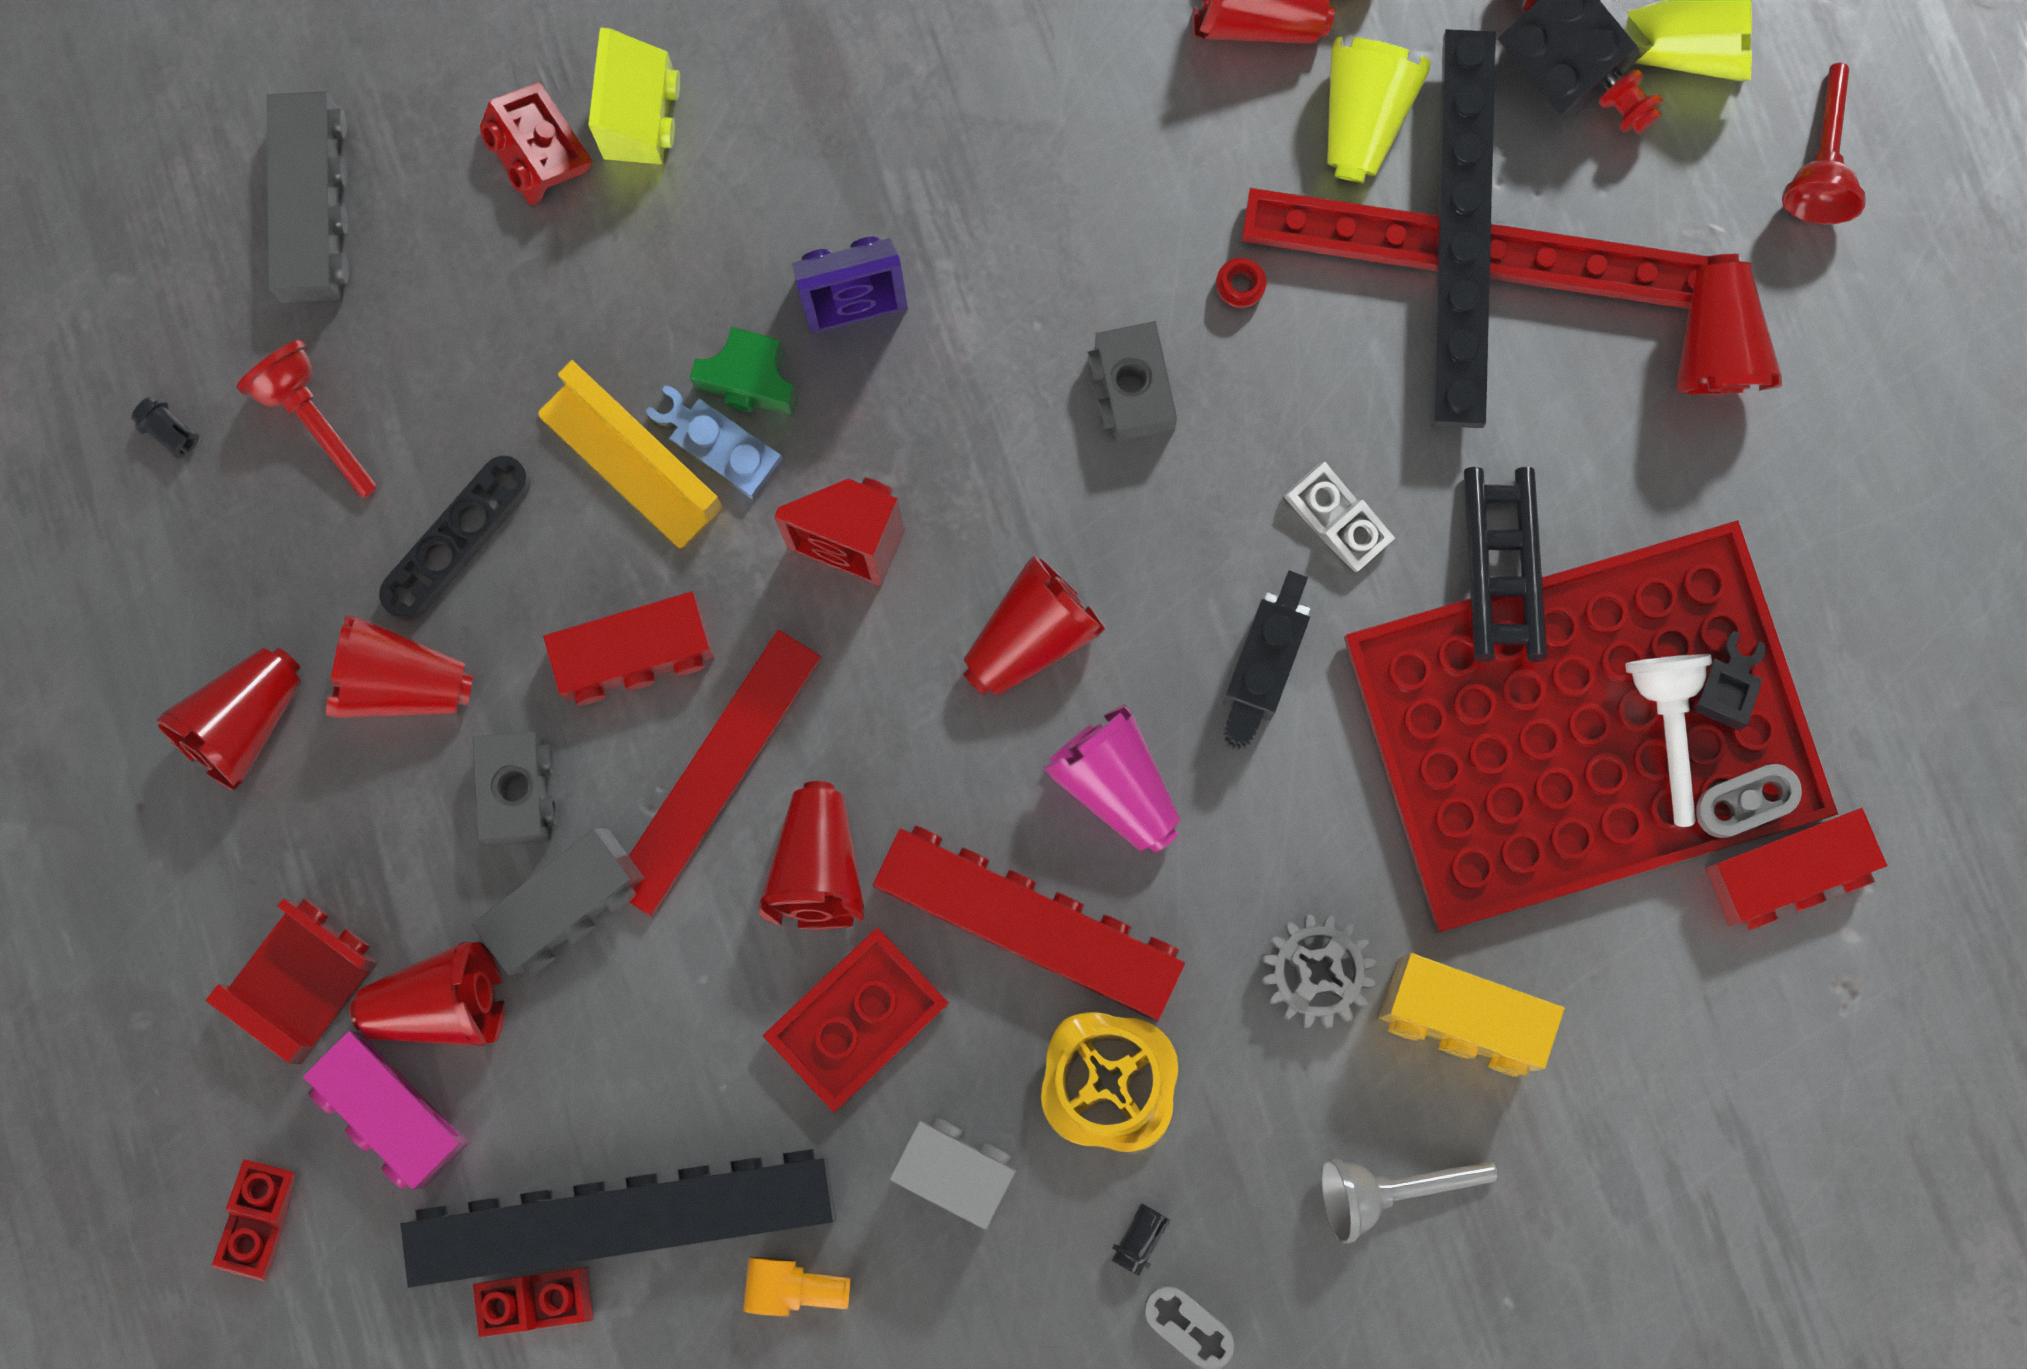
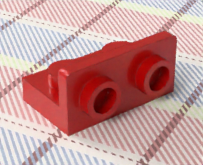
M540 82L489 100L480 124L483 142L490 151L497 154L507 170L511 185L518 192H522L531 206L541 202L546 188L589 171L593 162Z

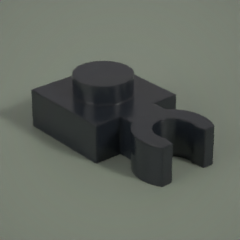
M1734 631L1721 644L1720 657L1723 662L1714 659L1712 664L1707 666L1706 678L1703 687L1697 694L1692 711L1741 731L1748 725L1763 679L1751 675L1749 672L1763 659L1765 644L1758 642L1751 649L1749 656H1743L1736 647L1740 633Z

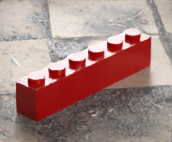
M915 825L911 833L899 828L872 884L876 890L1155 1022L1159 1021L1185 965V962L1176 958L1179 949L1154 937H1150L1148 944L1128 936L1132 927L1108 915L1103 914L1100 922L1081 913L1084 907L1082 903L1059 892L1055 893L1053 900L1034 891L1037 882L1015 871L1009 870L1006 877L986 869L990 860L966 848H961L959 854L956 855L939 847L943 838L924 828Z

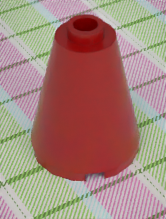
M1201 0L1203 10L1193 8L1191 32L1194 37L1210 40L1315 44L1320 36L1326 37L1329 34L1334 21L1335 8L1329 6V0Z
M1739 254L1708 256L1707 265L1698 267L1696 271L1676 380L1677 394L1685 392L1688 395L1744 393L1743 390L1750 389V385H1759V391L1781 387V371L1750 264L1739 262Z
M1034 555L1027 561L963 660L968 669L963 675L982 695L985 696L989 691H992L997 696H1000L1099 637L1106 630V627L1090 606L1083 610L1085 606L1076 596L1078 593L1048 563Z
M345 615L330 681H332L334 688L332 696L327 697L326 716L357 718L456 714L458 704L468 705L474 675L464 673L466 663L357 616Z
M262 648L163 712L156 720V722L160 723L158 728L191 762L196 760L209 769L205 774L223 787L234 791L243 783L298 690L301 680L296 673L301 667L281 648H277L274 652Z
M810 781L804 783L802 789H798L792 794L759 901V914L761 918L773 924L782 926L784 916L798 919V929L834 930L853 926L854 917L860 922L864 919V902L845 797L842 793L834 790L835 786L824 781Z
M462 942L360 988L355 1000L351 1002L350 1018L354 1028L361 1031L367 1039L484 1046L485 1044L494 1043L499 1039L503 1030L505 1016L504 1000L495 1002L493 985L502 983L500 972L493 955L485 944L481 942Z

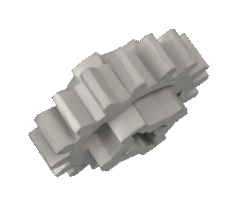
M1313 914L1305 916L1304 929L1302 930L1292 921L1287 923L1285 928L1289 938L1285 940L1281 937L1273 936L1270 943L1278 950L1277 955H1265L1262 959L1264 964L1273 967V974L1262 978V984L1275 985L1277 992L1271 996L1269 1002L1276 1004L1284 1001L1288 1006L1283 1017L1287 1020L1296 1015L1297 1012L1303 1014L1302 1022L1305 1028L1312 1026L1315 1017H1321V1022L1325 1029L1332 1028L1334 1023L1333 1014L1338 1013L1344 1021H1350L1353 1019V1015L1349 1005L1353 1003L1356 1006L1365 1007L1368 1001L1360 991L1362 988H1373L1376 985L1374 979L1365 976V969L1377 964L1376 959L1363 958L1361 955V951L1369 944L1367 938L1354 943L1350 938L1354 925L1349 923L1339 931L1335 929V916L1333 915L1326 917L1323 926H1317ZM1309 937H1325L1329 939L1323 948L1308 950L1303 945L1297 944L1299 941ZM1345 952L1348 953L1353 966L1352 982L1351 979L1343 974L1341 958ZM1323 959L1329 964L1325 972L1331 977L1330 980L1332 982L1323 979L1313 984L1309 980L1312 971L1306 966V961L1315 964ZM1285 961L1295 969L1297 985L1292 992L1288 988L1284 976ZM1328 992L1335 998L1340 999L1337 1003L1326 1007L1308 1005L1316 994Z

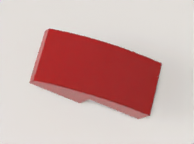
M243 1159L225 1209L229 1213V1217L212 1262V1266L215 1269L267 1282L287 1216L296 1176L295 1172Z
M587 1267L473 1284L479 1338L594 1320Z

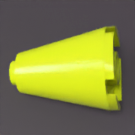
M1663 0L1626 12L1653 45L1649 51L1635 62L1636 64L1735 81L1751 80V0Z
M1342 37L1334 39L1331 48L1327 164L1336 168L1335 177L1350 182L1364 183L1365 176L1377 175L1430 72L1432 62L1427 57L1421 55L1420 63L1416 64L1407 60L1410 50L1396 45L1353 37L1351 47H1346Z

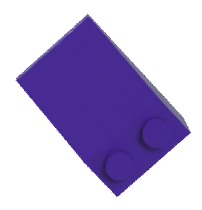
M876 236L861 238L854 241L850 245L851 248L833 253L829 249L814 250L803 255L802 261L792 263L811 334L908 309L901 263L891 238L880 240Z

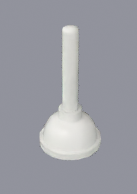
M1709 654L1661 657L1625 663L1626 673H1632L1634 684L1639 693L1648 700L1656 701L1657 714L1663 715L1674 823L1679 827L1692 826L1696 821L1684 712L1690 711L1688 698L1695 696L1703 687L1706 678V666L1712 664L1711 655Z

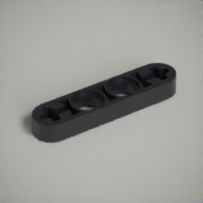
M499 456L486 463L384 579L380 586L379 598L381 605L388 613L400 620L408 621L416 619L425 613L524 500L530 490L531 481L529 473L517 459L511 456ZM515 470L513 479L517 485L512 490L502 487L493 498L500 504L495 511L478 493L484 489L491 496L499 486L495 479L496 474L502 471L508 475ZM479 506L484 509L486 514L484 525L474 532L462 530L459 526L461 512L467 507ZM445 544L451 549V562L446 568L439 571L429 569L425 563L427 551L434 545ZM414 566L425 577L434 581L429 587L421 580L411 591L413 597L416 598L412 605L408 606L402 602L397 607L394 606L398 601V597L394 594L396 588L402 586L408 589L418 579L410 572Z

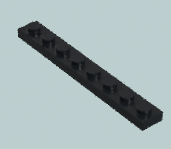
M1445 29L1443 35L1432 426L1484 428L1486 424L1496 31Z

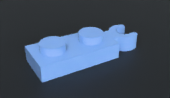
M664 386L661 391L668 400L674 402L673 409L667 414H660L655 409L649 407L646 412L650 420L661 428H676L669 438L673 445L754 500L783 460L781 454L700 398L691 410L688 409L681 394L676 389Z

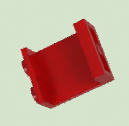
M283 898L277 905L280 910L285 912L279 922L231 985L217 984L205 1001L285 1062L302 1064L377 965V962L366 954L371 946L359 936L346 928L341 934H338L326 925L325 922L329 915L313 902L303 898L298 904Z

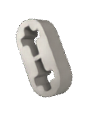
M1165 1285L1156 1288L1149 1294L1145 1302L1144 1313L1147 1322L1154 1331L1202 1369H1219L1230 1362L1234 1354L1235 1342L1231 1332L1224 1324L1184 1291L1175 1286ZM1175 1296L1181 1300L1177 1309L1181 1315L1189 1320L1184 1329L1170 1319L1165 1321L1163 1325L1157 1322L1156 1318L1160 1312L1155 1303L1159 1298L1170 1301ZM1195 1326L1208 1336L1214 1334L1215 1331L1223 1335L1219 1340V1344L1224 1351L1218 1358L1211 1353L1205 1359L1199 1357L1198 1353L1201 1345L1189 1334Z

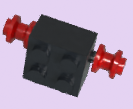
M1526 0L1522 7L1525 14L1498 38L1559 115L1578 114L1602 91L1607 89L1598 103L1603 109L1612 106L1617 108L1623 116L1619 129L1624 134L1634 129L1639 135L1650 128L1662 116L1658 108L1664 100L1659 94L1647 97L1639 87L1643 78L1640 70L1636 69L1623 76V73L1649 51L1653 45L1616 0Z

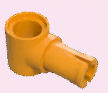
M748 1257L743 1311L762 1315L790 1316L791 1310L799 1311L800 1305L848 1309L851 1278L803 1273L804 1267H796V1261Z

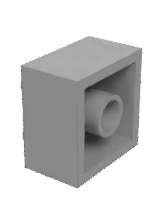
M934 1117L931 1125L924 1121H919L889 1180L987 1230L1016 1172V1169L1008 1166L1012 1155L985 1141L982 1142L979 1150L960 1141L965 1131L939 1117Z

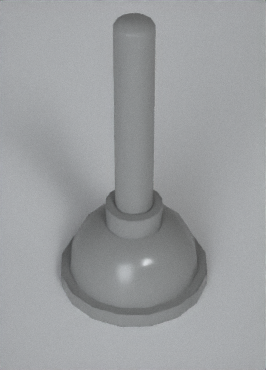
M1340 1158L1325 1160L1322 1166V1194L1325 1210L1335 1236L1341 1243L1356 1242L1359 1234L1371 1229L1380 1217L1381 1209L1392 1207L1393 1201L1495 1182L1498 1177V1170L1493 1162L1488 1161L1388 1180L1386 1176L1374 1177L1363 1165L1352 1162L1344 1163Z

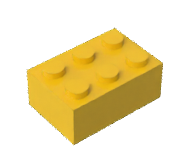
M1410 953L1397 960L1378 1018L1390 1022L1388 1032L1417 1042L1418 1039L1425 1040L1426 1036L1440 1040L1438 1046L1440 1051L1463 1059H1468V1057L1476 1058L1477 1054L1490 1058L1489 1068L1518 1077L1519 1075L1527 1076L1528 1071L1546 1068L1565 1007Z

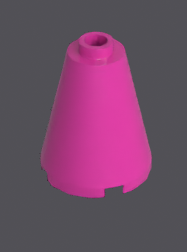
M1121 705L1104 715L1108 721L1104 727L1101 723L1094 727L1091 725L1086 727L1060 748L1049 759L1051 763L1044 765L1043 769L1049 777L1135 848L1142 851L1150 847L1155 853L1166 847L1178 836L1175 827L1181 819L1132 712L1126 705Z

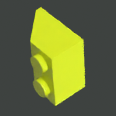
M600 28L588 125L604 160L663 164L665 148H672L674 143L675 121L674 118H669L668 115L670 100L677 101L679 97L680 72L673 69L667 51L613 29Z

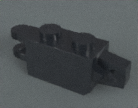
M1289 570L1279 596L1266 592L1265 598L1260 601L1222 702L1223 705L1231 707L1223 736H1225L1224 741L1228 743L1227 746H1232V749H1245L1246 745H1250V741L1256 735L1261 719L1270 722L1276 712L1311 617L1308 616L1310 607L1299 604L1308 580L1306 576Z

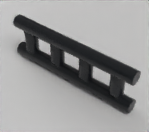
M1469 467L1463 472L1474 660L1478 662L1494 660V645H1526V658L1528 661H1544L1548 657L1535 469L1532 467L1516 469L1515 484H1485L1484 469ZM1486 504H1517L1518 530H1487ZM1489 550H1520L1521 576H1490ZM1491 597H1523L1524 624H1493Z

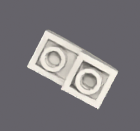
M1325 461L1318 463L1283 494V497L1314 532L1355 572H1358L1395 539L1363 499L1357 500Z

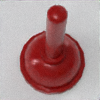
M1834 63L1829 68L1819 152L1814 155L1812 162L1798 170L1793 180L1786 185L1782 194L1783 208L1791 216L1804 222L1814 224L1848 222L1861 215L1865 208V191L1860 187L1859 180L1854 171L1844 164V157L1840 154L1849 79V67L1845 63Z
M302 339L292 341L255 365L240 379L236 388L242 395L249 394L254 400L265 406L278 407L283 405L290 415L295 413L358 495L366 498L375 492L377 485L313 404L312 399L314 395L307 388L313 374L310 359L306 354L308 346Z

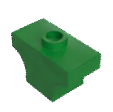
M731 327L727 342L717 355L707 359L695 358L690 374V380L696 391L725 398L724 404L745 412H753L754 406L792 416L798 398L794 385L785 381L780 376V367L785 354L781 340Z

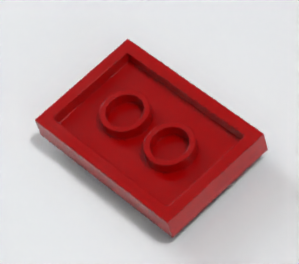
M877 927L762 1036L831 1111L836 1113L949 1005V1002Z

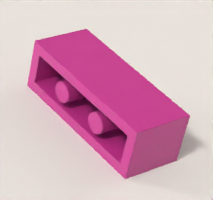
M348 1031L303 1076L313 1087L308 1092L312 1100L328 1114H332L336 1110L349 1124L344 1130L348 1137L366 1152L372 1147L385 1161L381 1166L382 1171L401 1189H404L407 1185L412 1190L424 1189L469 1144L361 1032Z

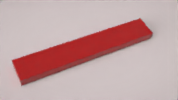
M779 629L776 631L629 854V857L645 878L633 887L636 896L629 903L653 918L821 662L822 657L783 631Z

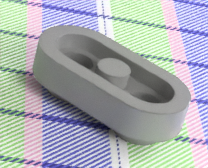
M1770 764L1706 790L1700 796L1696 805L1698 823L1705 832L1714 837H1732L1792 812L1801 799V783L1797 775L1783 765ZM1765 784H1771L1777 789L1778 797L1775 802H1770L1764 798L1762 789ZM1717 803H1723L1729 808L1730 817L1727 821H1721L1715 816L1714 807Z

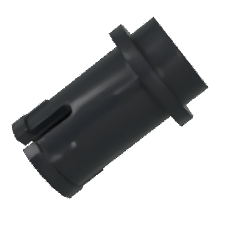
M153 397L145 398L136 406L131 416L132 420L136 423V430L141 434H150L171 452L175 458L181 459L185 457V453L181 448L189 454L198 443L199 434L168 411L169 406L166 401L162 399L155 400Z
M1141 1203L1119 1246L1113 1245L1112 1249L1116 1252L1111 1261L1139 1276L1144 1267L1150 1268L1151 1264L1147 1261L1171 1220Z

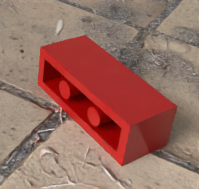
M693 591L543 635L559 695L567 702L575 700L577 706L601 701L606 698L605 691L620 686H625L626 691L648 687L656 682L654 676L674 671L676 676L698 672L705 668L704 661L715 658L700 604Z
M1862 807L1709 866L1705 870L1728 925L1732 926L1745 922L1750 931L1778 920L1775 910L1793 903L1796 911L1799 912L1827 901L1823 892L1827 889L1841 884L1844 892L1848 893L1872 884L1875 880L1871 872L1888 865Z

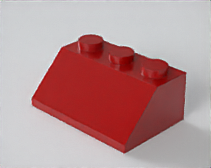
M864 478L862 483L845 479L778 507L774 516L789 550L881 587L905 532L898 498L891 496L893 489L870 478Z

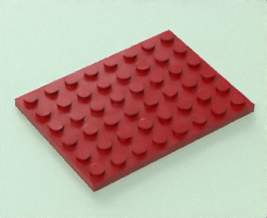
M1739 520L1542 577L1548 658L1541 662H1530L1527 660L1526 645H1494V660L1489 662L1474 660L1471 598L1346 634L1344 637L1437 934L1838 815ZM1491 597L1493 624H1524L1523 597ZM1735 631L1740 633L1736 647L1743 656H1749L1751 649L1758 642L1765 644L1763 659L1749 672V674L1761 678L1763 681L1748 725L1741 731L1692 711L1697 694L1688 698L1690 711L1684 712L1696 821L1692 826L1679 827L1674 823L1663 715L1657 714L1656 701L1648 700L1639 693L1634 684L1632 673H1626L1625 663L1696 654H1709L1712 661L1716 659L1723 662L1720 657L1721 644ZM1770 764L1783 765L1797 775L1802 787L1800 802L1792 812L1728 838L1714 837L1705 832L1698 823L1696 805L1700 796L1706 790ZM1771 784L1763 786L1762 794L1764 798L1770 802H1775L1778 797L1777 789ZM1717 803L1714 807V814L1719 820L1727 821L1730 817V810L1725 804Z

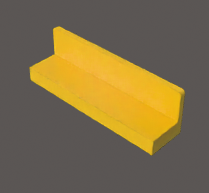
M571 360L558 373L564 386L539 410V417L678 549L685 548L723 509L718 496Z

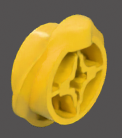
M1098 1012L1076 1014L1064 1019L1052 1035L1046 1055V1072L1041 1089V1102L1048 1122L1063 1138L1082 1146H1098L1119 1152H1134L1153 1146L1166 1132L1173 1114L1174 1089L1178 1078V1059L1175 1049L1169 1038L1158 1027L1141 1019L1121 1018ZM1117 1040L1129 1043L1138 1048L1139 1051L1132 1056L1126 1055L1118 1061H1109L1097 1052L1093 1044L1101 1041ZM1081 1055L1089 1068L1090 1077L1087 1084L1078 1091L1079 1095L1070 1101L1068 1093L1069 1072L1076 1058ZM1095 1061H1098L1105 1071L1108 1070L1112 1075L1122 1072L1123 1075L1119 1077L1117 1082L1121 1088L1119 1091L1126 1099V1103L1123 1104L1116 1094H1112L1107 1089L1098 1092L1097 1089L1101 1087L1103 1082L1099 1077L1101 1073L1094 1065ZM1150 1063L1153 1073V1087L1147 1103L1140 1110L1130 1095V1086L1136 1076L1141 1073L1140 1070ZM1102 1103H1111L1122 1111L1127 1121L1114 1125H1101L1084 1119L1080 1114L1088 1108L1093 1109Z

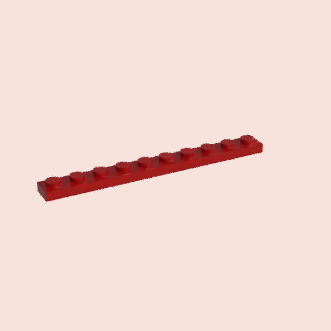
M1250 188L1241 242L1436 271L1438 216ZM1491 224L1490 279L1690 309L1697 268L1707 265L1708 256ZM1739 261L1741 263H1749L1751 266L1750 262Z

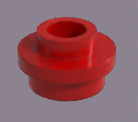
M1241 257L1227 261L1220 268L1216 278V290L1219 297L1226 304L1235 308H1247L1255 305L1263 297L1267 284L1266 275L1262 267L1251 259ZM1242 277L1248 280L1250 288L1242 292L1237 291L1233 288L1231 282L1235 278Z

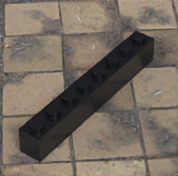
M814 1149L783 1153L784 1164L763 1167L762 1157L731 1161L730 1173L711 1175L709 1165L679 1169L678 1181L658 1183L657 1173L625 1178L626 1189L606 1191L605 1181L573 1186L574 1197L553 1200L552 1189L520 1194L521 1205L501 1208L500 1197L468 1202L469 1213L448 1216L447 1205L415 1210L416 1221L400 1223L407 1286L411 1288L832 1223L837 1220L828 1158L815 1159Z

